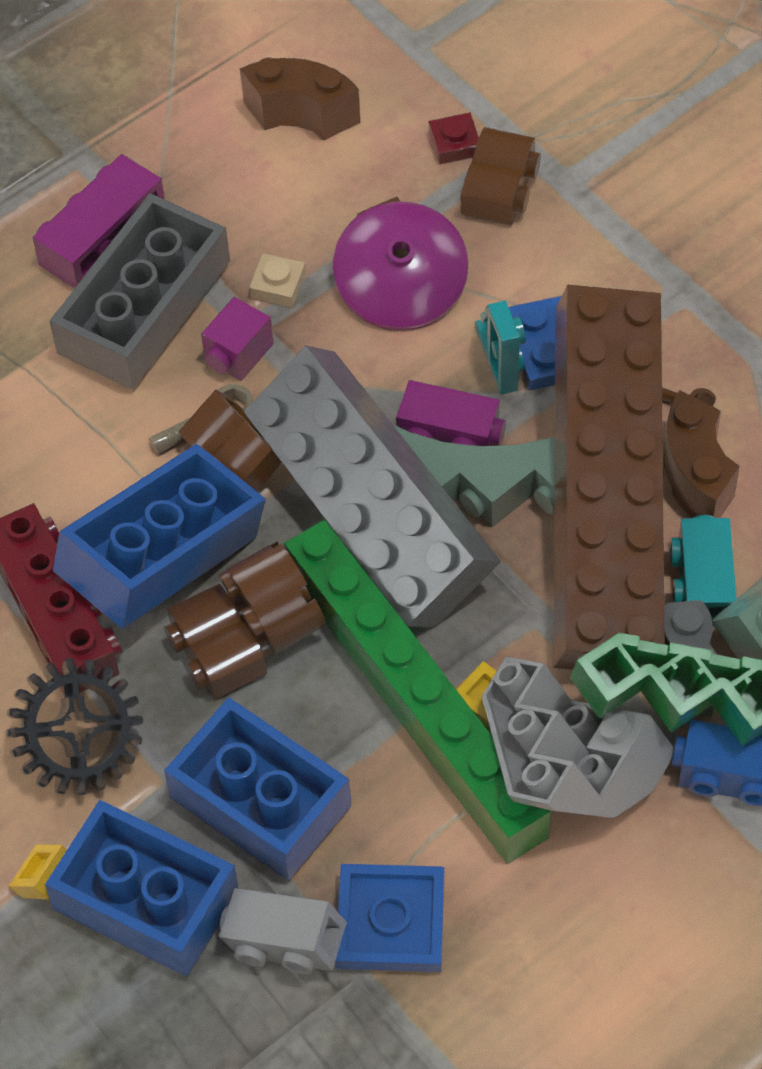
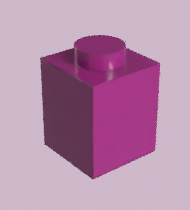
M236 297L229 301L201 333L204 359L207 364L216 372L221 374L228 373L240 381L245 378L274 344L271 317Z

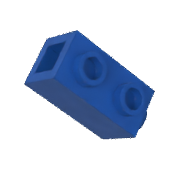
M691 719L687 738L677 736L672 766L681 768L678 786L689 788L693 793L709 797L720 794L740 798L742 802L748 805L762 806V733L742 746L728 726Z

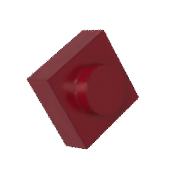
M471 112L428 121L429 135L439 165L473 158L479 136Z

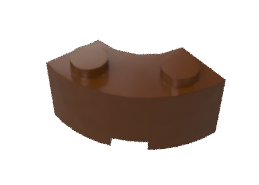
M271 57L263 58L258 62L240 68L243 103L264 130L278 126H298L313 131L324 141L361 123L359 88L337 69L306 59H275Z
M679 390L668 415L663 457L664 468L672 486V494L691 518L700 515L721 518L735 497L740 466L724 454L717 442L721 410Z

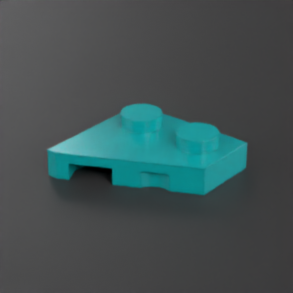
M504 300L488 304L485 312L480 314L481 319L475 321L476 331L500 395L518 391L519 372L525 370L524 358L520 345L526 342L524 327L519 316L512 318L507 302Z

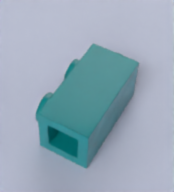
M700 515L694 518L681 519L679 537L670 539L671 567H680V579L673 580V602L702 600L713 620L737 599L730 518Z

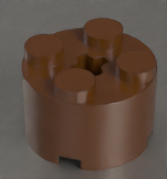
M278 541L264 547L218 575L241 619L251 629L265 659L273 654L276 655L326 625L324 615L316 599L311 600L304 577L287 550Z

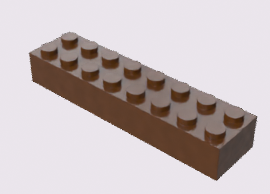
M567 284L555 309L553 668L573 670L578 659L617 633L640 636L639 640L665 645L661 293Z

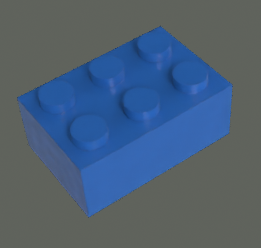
M230 697L226 699L164 770L171 799L288 881L352 806L349 778Z
M100 799L45 883L53 910L188 977L220 924L222 912L230 904L234 888L239 889L235 865Z

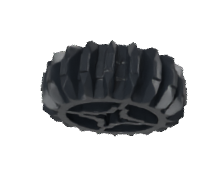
M73 658L63 660L62 676L54 663L44 665V674L47 682H44L40 676L33 673L27 677V681L35 692L31 694L26 690L17 689L14 693V697L18 701L26 704L24 710L20 708H9L7 710L8 717L21 720V727L7 729L6 737L16 738L21 736L23 745L10 750L11 756L15 758L28 753L31 759L21 767L22 773L28 775L40 767L42 770L37 777L36 784L40 787H46L53 776H55L54 787L57 794H65L70 780H72L76 795H85L88 788L87 778L90 779L92 786L96 790L105 789L106 780L103 771L115 780L120 779L123 773L115 761L118 759L123 763L132 764L135 756L125 750L124 747L126 744L140 745L142 743L141 736L129 734V726L143 724V717L139 715L128 717L127 708L134 707L139 703L138 698L133 696L121 699L119 694L127 688L128 682L125 679H121L112 686H109L108 682L112 677L113 669L108 666L100 670L96 677H93L95 664L90 659L84 660L79 674L77 673L76 663ZM63 686L64 698L60 699L61 707L58 716L52 721L36 723L38 711L44 700L54 690ZM79 686L88 688L101 697L111 715L98 716L91 713L86 708L84 696L80 695ZM71 713H74L76 721H84V723L95 722L98 724L97 727L85 728V732L78 733L80 736L78 741H75L74 733L65 732V730L52 731L51 729L53 726L64 725L65 721H71L72 719L69 716ZM103 731H112L110 743L104 754L96 762L86 767V756L89 755V744L92 737ZM51 737L59 740L64 746L66 757H70L71 769L51 760L41 748L38 738Z

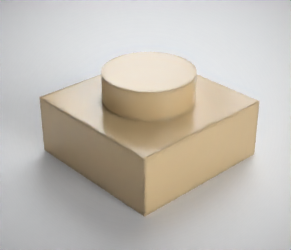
M262 253L249 286L250 299L293 308L306 275L305 262Z

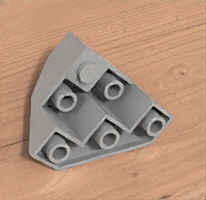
M506 656L482 695L507 792L514 802L552 811L615 818L653 792L674 755L673 746L650 715L615 708L599 719L588 703L570 699L544 663Z

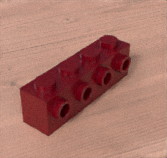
M35 503L1 517L0 574L47 664L54 663L62 676L64 659H74L78 674L84 660L90 659L95 664L93 677H96L99 671L107 666L113 669L111 678L120 675L115 656L121 654L122 650L112 628L109 626L102 629L97 620V617L102 615L101 611L53 571L59 531L50 516L43 519ZM61 686L60 689L64 695L63 686ZM79 686L80 693L88 689L83 686Z

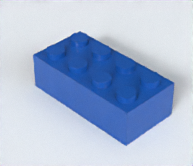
M196 443L60 530L53 571L123 629L255 539L266 498Z

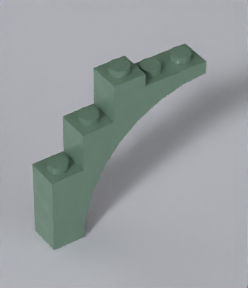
M393 424L454 502L460 499L462 506L473 517L480 516L491 527H494L533 495L538 505L546 513H554L555 437L520 445L481 447L438 441L408 432Z

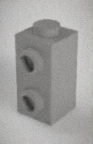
M234 888L230 904L225 907L221 915V932L219 937L235 952L234 957L240 962L258 967L264 966L265 961L281 963L283 967L291 971L310 974L313 968L333 971L347 922L327 901Z

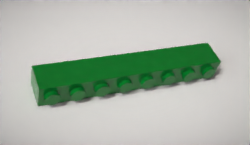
M326 520L286 541L284 548L304 577L311 600L316 599L328 628L506 864H509L549 839L550 810L514 802L509 797L492 735Z

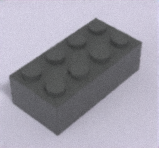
M149 193L49 322L57 354L128 388L134 389L230 262L226 227Z

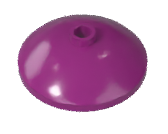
M412 202L384 203L358 215L342 232L334 251V280L344 303L362 320L388 330L404 331L418 329L438 321L460 299L468 276L467 250L455 226L446 217L432 208ZM397 249H405L409 255L405 258H397L393 255V252Z

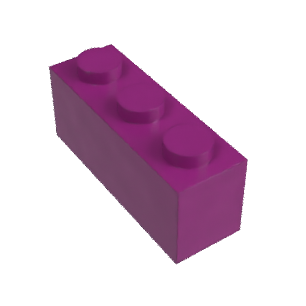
M121 153L110 165L101 168L95 179L80 193L74 194L55 217L50 221L44 222L39 227L36 234L32 237L38 264L73 288H76L149 193L165 200L162 178Z

